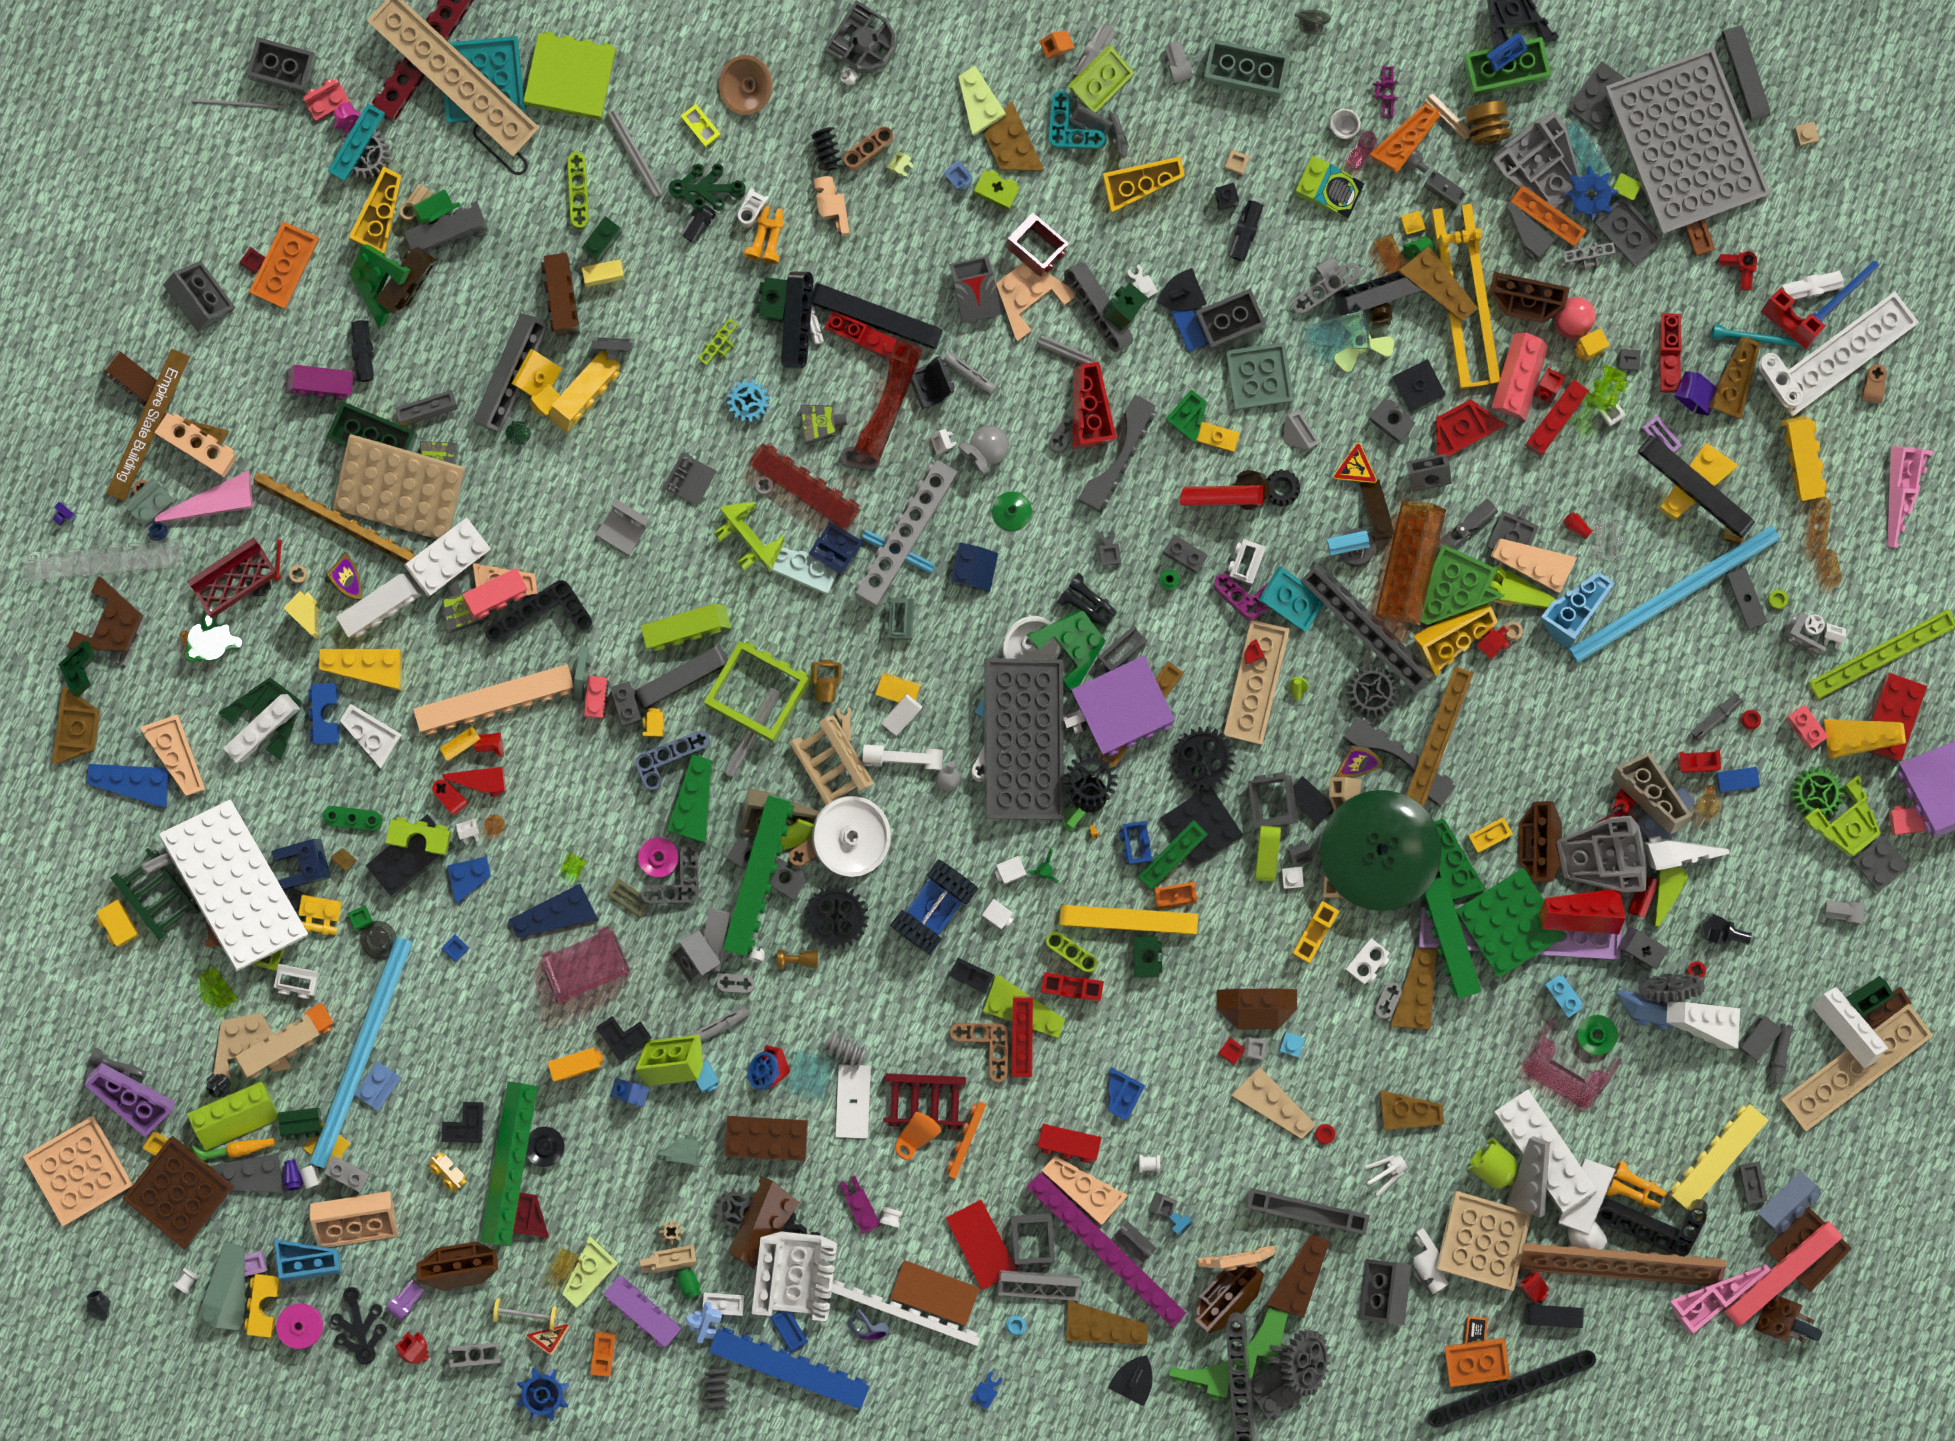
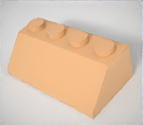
M390 1191L310 1204V1221L317 1246L328 1248L398 1237L394 1204Z

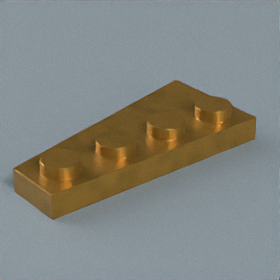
M1430 246L1397 271L1409 279L1416 287L1427 293L1429 297L1440 303L1442 307L1460 321H1464L1478 309Z
M1741 337L1708 405L1709 408L1735 419L1742 418L1761 343L1748 337Z

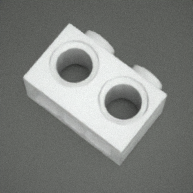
M1371 938L1345 971L1362 985H1365L1366 982L1371 984L1377 976L1374 972L1379 967L1383 969L1390 960L1387 958L1390 953ZM1372 950L1380 952V959L1378 961L1370 958ZM1364 965L1367 967L1368 973L1366 976L1358 974V966Z

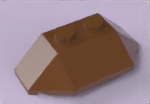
M1494 272L1489 291L1505 315L1545 323L1566 307L1570 287Z
M1553 801L1533 802L1519 822L1518 863L1525 869L1532 882H1552L1561 865L1556 841L1562 838V821Z
M1297 989L1217 990V1010L1238 1030L1279 1029L1297 1010Z
M476 1241L436 1248L422 1261L416 1263L418 1283L439 1290L482 1284L498 1270L497 1251Z
M1244 1264L1237 1265L1235 1270L1225 1271L1224 1269L1198 1297L1195 1321L1208 1333L1226 1328L1228 1318L1232 1313L1242 1314L1258 1297L1264 1273L1256 1266L1245 1267Z

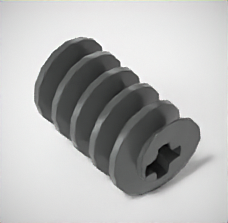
M709 1368L710 1371L705 1372V1375L709 1376L710 1379L705 1380L704 1383L710 1385V1387L704 1389V1391L710 1393V1395L704 1397V1400L710 1401V1403L704 1405V1408L710 1410H729L724 1406L730 1404V1401L724 1398L730 1396V1393L724 1390L730 1388V1385L724 1383V1381L729 1380L730 1377L724 1375V1373L729 1372L730 1368Z

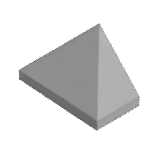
M1299 410L1285 417V444L1305 450L1320 444Z

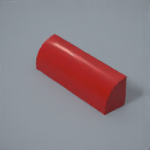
M1263 485L1185 486L1181 492L1180 505H1263Z

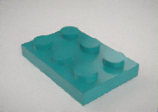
M1283 567L1277 568L1259 598L1261 603L1305 633H1307L1324 604L1301 580Z

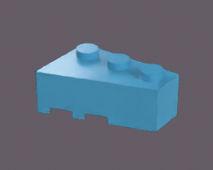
M274 1239L278 1275L282 1282L343 1273L341 1255L336 1249Z

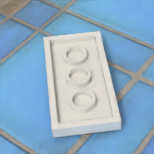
M466 517L404 564V566L429 597L491 548Z

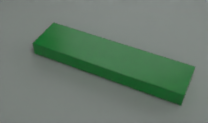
M1193 820L1137 877L1152 891L1208 835L1207 832Z

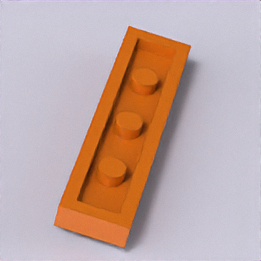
M1524 185L1520 186L1510 200L1574 247L1587 231Z
M979 1101L978 1105L974 1104L969 1115L973 1117L970 1124L966 1122L962 1131V1134L965 1135L963 1142L958 1141L954 1150L957 1153L955 1161L950 1160L946 1170L950 1172L949 1177L957 1178L987 1105Z

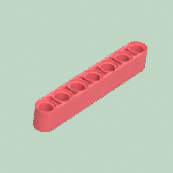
M1827 1221L1735 1300L1724 1313L1737 1327H1740L1833 1247L1843 1235L1830 1221Z

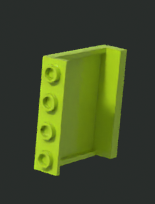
M547 31L543 34L538 33L524 104L526 106L603 121V110L614 58L617 55L616 48H613V45L608 43L597 45L588 39L577 41L574 37L563 35V38L557 37L554 33Z

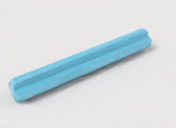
M865 530L862 535L863 541L877 548L880 546L884 548L887 543L884 538L868 530ZM892 546L889 549L893 554L900 552L897 546ZM910 552L905 561L927 573H932L935 567L934 563Z

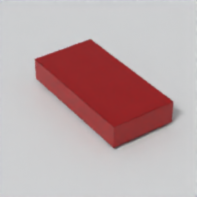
M1646 877V890L1635 892L1628 909L1629 914L1645 918L1658 885V880Z

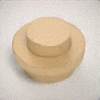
M1516 621L1506 623L1504 626L1509 630L1505 635L1507 640L1516 641L1520 639L1523 634L1522 626Z

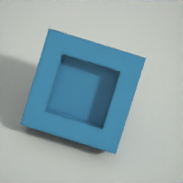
M1175 1212L1170 1216V1219L1176 1224L1172 1229L1179 1237L1194 1224L1187 1215L1181 1218Z

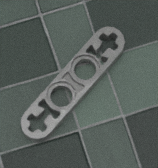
M1348 263L1297 296L1293 301L1294 310L1298 313L1310 311L1357 280L1361 274L1360 267L1355 263ZM1348 267L1355 269L1354 277L1350 275L1343 279L1341 276L1349 271ZM1336 277L1339 279L1340 285L1338 288L1330 286L1331 278ZM1316 288L1323 290L1324 294L1321 299L1314 297V290ZM1310 297L1312 301L1305 304V309L1298 307L1300 304L1299 300L1304 301Z

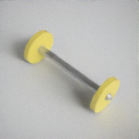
M496 1298L495 1307L492 1308L494 1312L493 1322H497L499 1313L550 1320V1330H554L555 1321L559 1319L556 1316L557 1306H553L551 1315L500 1308L501 1298Z

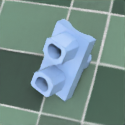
M705 1302L701 1313L695 1311L694 1314L687 1316L686 1323L690 1326L689 1329L695 1331L698 1335L697 1343H703L704 1338H715L716 1326L709 1325V1323L719 1324L722 1318L721 1311L711 1308L710 1302Z

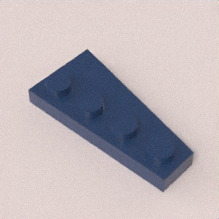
M578 884L509 919V922L517 938L598 920V917L581 884Z

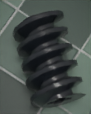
M834 127L820 129L811 135L812 139L815 140L813 142V146L816 147L814 150L815 154L819 155L816 158L817 162L820 163L818 165L819 170L833 171L843 167V165L837 164L838 161L842 160L841 157H835L840 150L833 148L838 145V142H832V139L837 137L836 134H830L831 131L835 130Z

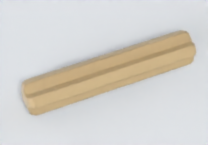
M1430 94L1425 99V103L1437 109L1440 117L1463 140H1467L1471 136L1469 134L1470 129L1434 94Z

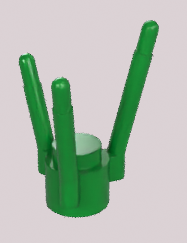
M1049 849L1045 862L1040 863L1037 870H1028L1027 873L1038 875L1042 879L1049 878L1054 883H1058L1059 880L1052 876L1053 869L1049 864L1053 849Z

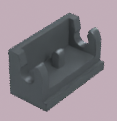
M1435 169L1423 186L1455 209L1467 193V191L1445 178Z
M1759 1015L1738 1042V1048L1750 1058L1759 1061L1782 1029L1767 1016Z

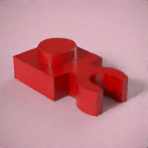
M1620 788L1615 796L1617 801L1612 806V810H1615L1616 807H1621L1623 810L1621 815L1624 816L1629 808H1633L1636 802Z

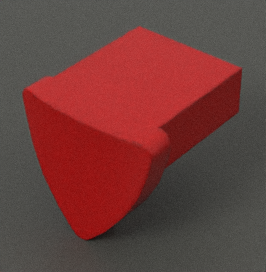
M501 732L478 734L480 740L474 744L475 753L495 751L497 757H504Z

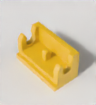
M883 672L875 695L900 702L908 694L916 701L921 685Z

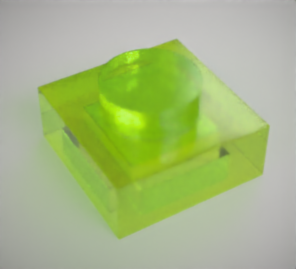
M569 852L560 870L579 879L587 861Z

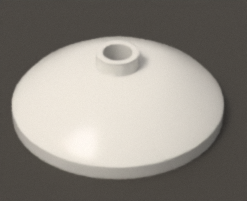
M1029 616L1015 622L1009 628L1003 640L1004 657L1007 659H1057L1061 647L1054 637L1041 649H1036L1031 641L1025 643L1026 639H1028L1026 636L1028 633L1037 631L1045 625L1052 624V622L1039 616Z

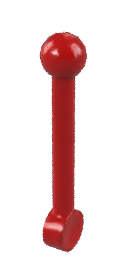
M280 539L277 540L276 572L278 575L274 577L275 581L281 579L279 573L282 540Z

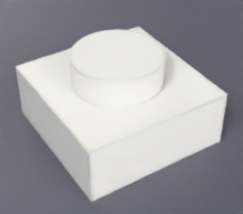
M1302 867L1282 869L1283 889L1304 887Z

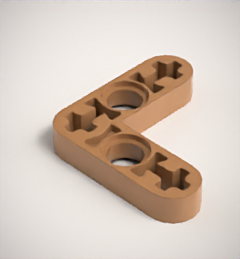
M957 1023L951 1027L950 1036L955 1041L990 1042V1078L998 1083L1006 1079L1008 1073V1030L1004 1025ZM967 1026H971V1039H967V1034H962L961 1038H957V1035L953 1034L957 1027H961L962 1031H968ZM976 1027H982L985 1031L984 1037L980 1039L974 1037L973 1030ZM998 1027L1001 1028V1031H1005V1035L1001 1036V1042L1005 1041V1046L1001 1044L993 1045V1041L997 1042V1035H993V1031H997ZM1000 1047L1004 1050L1005 1055L1003 1058L996 1059L993 1056L995 1048ZM992 1061H1005V1066L1001 1065L1000 1070L1004 1072L1000 1079H996V1076L992 1074L997 1069V1065H992Z

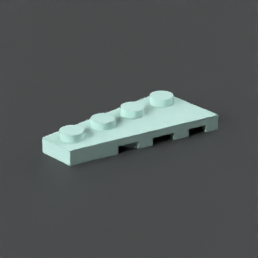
M788 548L781 549L771 570L825 595H828L838 574L836 570L813 558L809 553L793 551ZM755 562L756 565L765 568L761 562Z

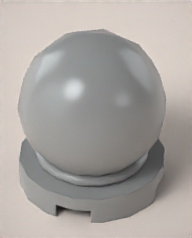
M983 426L974 432L969 444L964 441L958 449L967 461L970 458L977 465L975 470L984 476L990 472L989 464H996L1004 459L1008 452L1009 441L1005 432L996 426Z

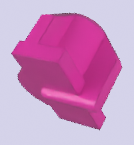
M351 103L341 104L333 113L336 118L334 128L343 129L345 134H347L354 127L361 113L355 110Z

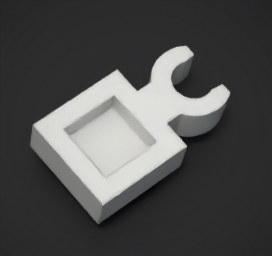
M1139 264L1136 266L1139 271L1138 274H1132L1130 269L1127 271L1128 276L1135 280L1132 284L1145 296L1150 298L1158 293L1150 276H1142L1143 269Z

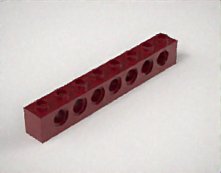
M438 0L436 4L438 7L434 12H430L426 22L433 29L439 28V34L448 42L474 0H461L458 3H453L452 0ZM444 12L451 13L448 19H442L441 15ZM406 57L402 61H398L394 67L395 73L391 78L388 77L383 84V91L381 94L378 93L372 102L373 106L385 113L384 117L395 123L425 77L418 68H409L410 61ZM406 77L408 82L405 85L398 84L400 78ZM390 94H397L395 101L387 100Z

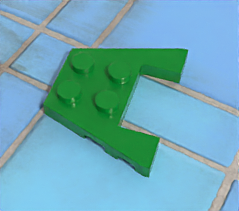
M369 244L361 246L349 274L377 325L381 327L386 324L391 312L376 302L375 299L381 293L389 275L400 285L405 283L410 269L399 266L396 260H389L385 257L384 253Z
M1078 610L1058 619L1057 622L1045 625L1041 629L1026 635L1036 649H1041L1054 637L1075 665L1063 677V684L1070 693H1072V689L1080 686L1106 641L1082 610Z

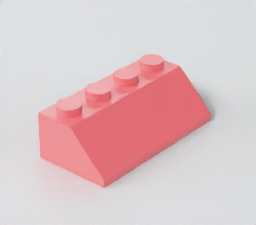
M1526 332L1514 333L1491 409L1526 422L1548 350V345L1542 339Z

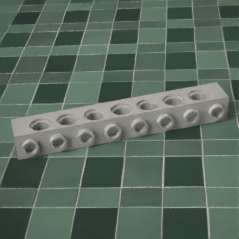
M939 460L935 464L931 463L925 472L927 474L924 481L920 480L915 489L918 491L915 497L911 496L905 505L907 510L904 514L900 513L895 523L897 526L895 530L888 532L885 538L887 543L884 548L879 547L875 554L876 561L874 564L870 563L865 571L867 576L864 581L859 580L854 589L857 591L856 598L877 609L957 477L958 471ZM938 480L941 485L939 487H932L930 481ZM927 496L931 501L928 504H923L920 498ZM918 513L921 518L914 521L910 518V514ZM906 529L910 532V536L902 537L899 532ZM892 546H897L900 552L893 554L889 549ZM881 563H887L889 564L890 569L887 571H883L880 569L879 565ZM876 579L880 582V585L878 587H871L869 581Z

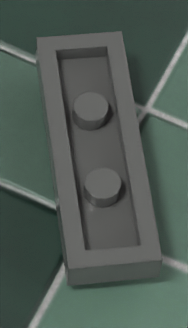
M452 390L395 408L401 426H407L458 409Z

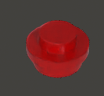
M1747 710L1741 716V723L1746 729H1756L1761 724V716L1755 710Z

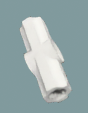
M1840 271L1820 276L1819 274L1802 278L1800 281L1784 284L1781 288L1795 300L1805 297L1809 299L1813 298V295L1817 297L1825 292L1843 288L1844 280Z

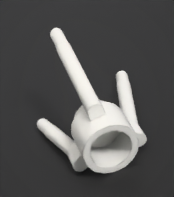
M1391 1155L1386 1159L1365 1166V1169L1388 1163V1169L1367 1182L1368 1185L1390 1172L1394 1175L1376 1193L1377 1197L1400 1176L1404 1175V1170L1408 1169L1401 1155L1396 1157Z

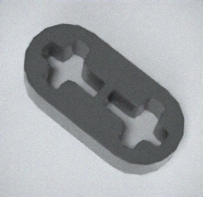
M1072 418L1064 419L1051 436L1049 447L1053 452H1063L1073 439V431L1069 430L1066 435L1063 433L1066 429L1064 424L1073 423ZM1061 436L1064 437L1061 441L1063 446L1054 448L1053 440L1058 441Z

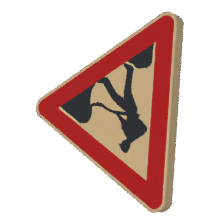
M569 1324L555 1326L554 1330L548 1328L528 1333L526 1338L548 1355H553L570 1326Z

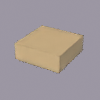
M1231 150L1224 169L1243 176L1250 156Z

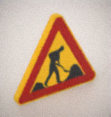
M1360 443L1355 444L1334 473V479L1376 483V476Z

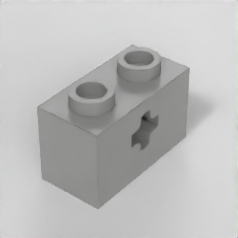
M336 1155L333 1156L324 1174L358 1192H362L371 1175Z

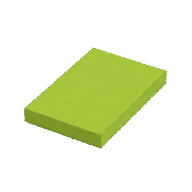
M1108 44L1068 85V88L1086 108L1096 113L1135 73L1116 50Z

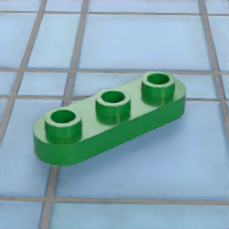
M329 806L323 812V820L329 826L377 831L383 824L381 814L376 811ZM331 812L336 813L335 819L329 818ZM350 815L356 816L354 822L349 821ZM371 817L376 819L374 824L369 823Z

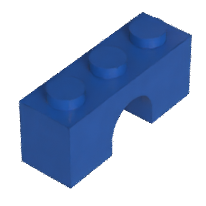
M336 683L312 684V689L308 690L309 701H312V709H309V720L313 721V729H310V741H313V744L316 746L340 745L339 724L327 723L323 719V712L326 707L338 705V685Z

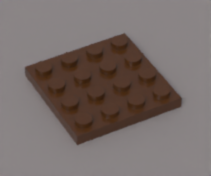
M171 1136L122 1199L185 1250L235 1186L178 1139Z

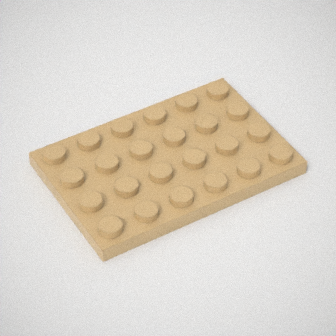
M350 434L333 509L439 539L452 528L465 467Z

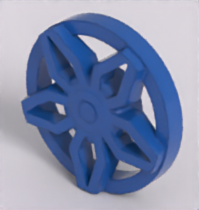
M761 1052L750 1063L748 1079L752 1087L759 1090H767L779 1076L778 1062L773 1054Z

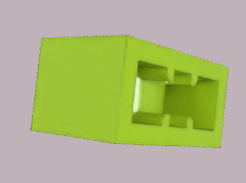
M984 170L974 189V195L1010 211L1020 191V187L1017 186L1018 183L1010 178L1005 180L999 177L1000 174L994 170H989V172ZM1000 185L1001 190L994 192V187Z

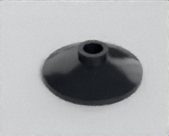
M538 1127L531 1131L526 1153L527 1158L533 1164L540 1167H549L556 1164L562 1158L565 1150V1143L561 1134L551 1127ZM543 1143L549 1145L547 1151L542 1150L541 1146Z

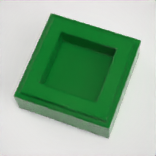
M366 905L347 913L355 932L374 925Z

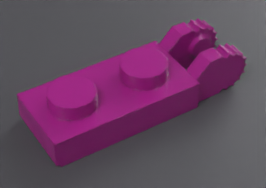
M854 1175L851 1177V1181L858 1192L850 1195L847 1184L842 1181L840 1185L846 1195L845 1199L862 1234L881 1226L864 1189H861Z

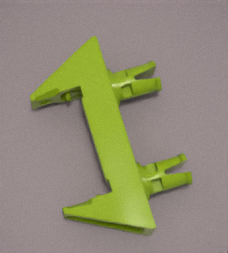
M756 502L721 506V514L727 523L714 531V536L718 537L721 543L732 533H737L750 548L748 554L737 560L742 570L746 571V569L758 561L764 565L768 572H771L785 543L784 536L782 535L776 541H772L765 546L746 522L744 523L743 520L749 513L757 509Z

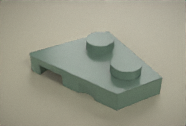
M585 646L580 648L574 678V700L579 701L583 700L584 687L588 683L589 676L587 667H591L592 663L589 647Z

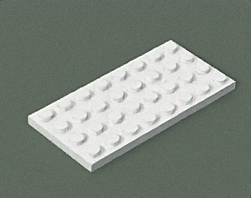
M231 799L159 834L160 840L236 972L308 936L306 929Z

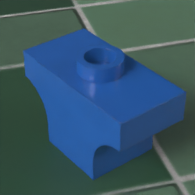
M615 1078L610 1097L644 1107L649 1088Z

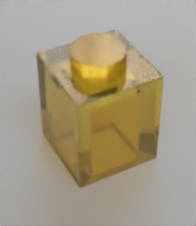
M560 1248L550 1270L554 1271L553 1276L564 1280L565 1277L570 1278L580 1256Z

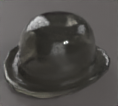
M1303 10L1294 14L1299 20L1298 26L1300 31L1307 35L1321 33L1324 25L1331 21L1330 15L1321 10Z
M373 921L374 925L363 929L360 933L362 949L373 959H388L396 939V932L386 922Z

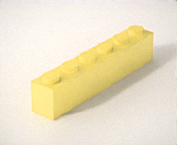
M1748 1104L1746 1107L1742 1105L1737 1110L1735 1120L1733 1122L1729 1120L1722 1128L1724 1130L1723 1134L1720 1137L1715 1136L1709 1143L1711 1148L1707 1152L1703 1151L1696 1159L1698 1163L1694 1167L1690 1166L1684 1172L1685 1178L1682 1182L1677 1181L1671 1187L1670 1191L1672 1193L1670 1197L1686 1211L1692 1201L1703 1198L1768 1122V1119L1751 1104Z

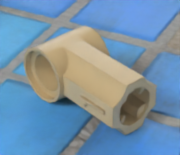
M419 184L408 200L401 205L399 212L405 223L412 224L417 221L415 214L407 217L404 213L406 210L412 209V205L433 195L428 188Z

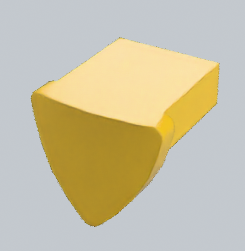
M548 384L536 396L533 395L530 398L532 411L538 415L547 416L550 413L549 410H551L552 404L560 395Z

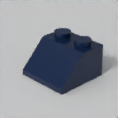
M959 542L951 584L990 592L998 553L979 546Z

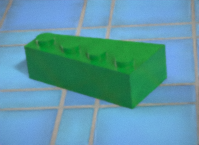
M692 754L667 829L668 832L707 844L712 760Z

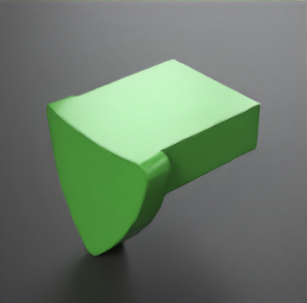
M1064 808L1062 823L1068 832L1075 828L1085 815V812L1080 808Z

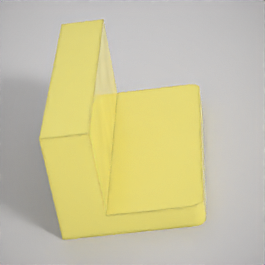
M621 259L582 267L586 288L625 280Z

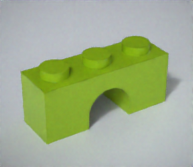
M396 817V820L390 819L386 844L408 848L410 838L421 834L426 838V852L447 856L452 832L447 830V826L436 824L435 828L428 827L426 822L416 821L413 824L408 823L406 818Z

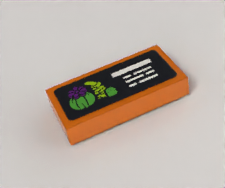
M1467 1316L1465 1343L1486 1340L1488 1318Z

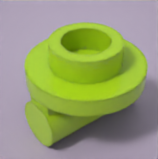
M1294 677L1289 681V689L1293 692L1295 700L1301 699V694L1307 692L1309 684L1302 677Z

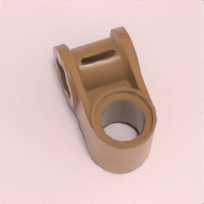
M1875 364L1867 370L1861 401L1882 404L1887 375L1886 368L1883 365ZM1875 370H1878V374H1881L1877 379L1872 374Z
M812 837L790 852L789 861L792 866L799 868L817 859L812 844ZM795 853H797L798 855H803L801 859L802 862H799L798 860H793L795 858Z

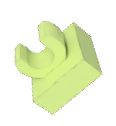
M896 152L886 168L893 173L907 176L908 174L904 172V167L907 165L913 168V164L909 162L911 158L907 154Z

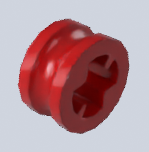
M1695 961L1688 965V975L1693 974L1695 976L1694 972L1691 971L1692 967H1696L1695 965H1699V969L1702 970V973L1697 975L1699 977L1705 975L1706 967L1703 963Z

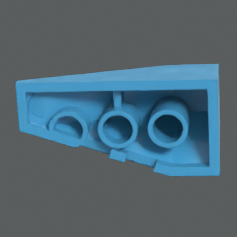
M1597 572L1578 587L1567 592L1560 599L1553 601L1540 618L1552 639L1569 649L1615 582L1602 573Z

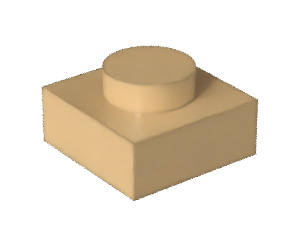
M1815 122L1794 127L1799 146L1819 142Z

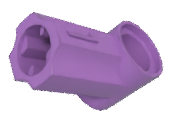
M411 1280L401 1293L391 1300L385 1310L401 1322L407 1316L406 1314L412 1310V1306L425 1290L415 1281Z

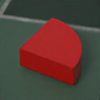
M1257 639L1253 640L1246 648L1244 655L1246 666L1265 657Z

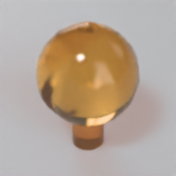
M1707 785L1706 794L1702 795L1697 802L1698 812L1706 819L1715 817L1721 810V801L1714 795L1715 786Z

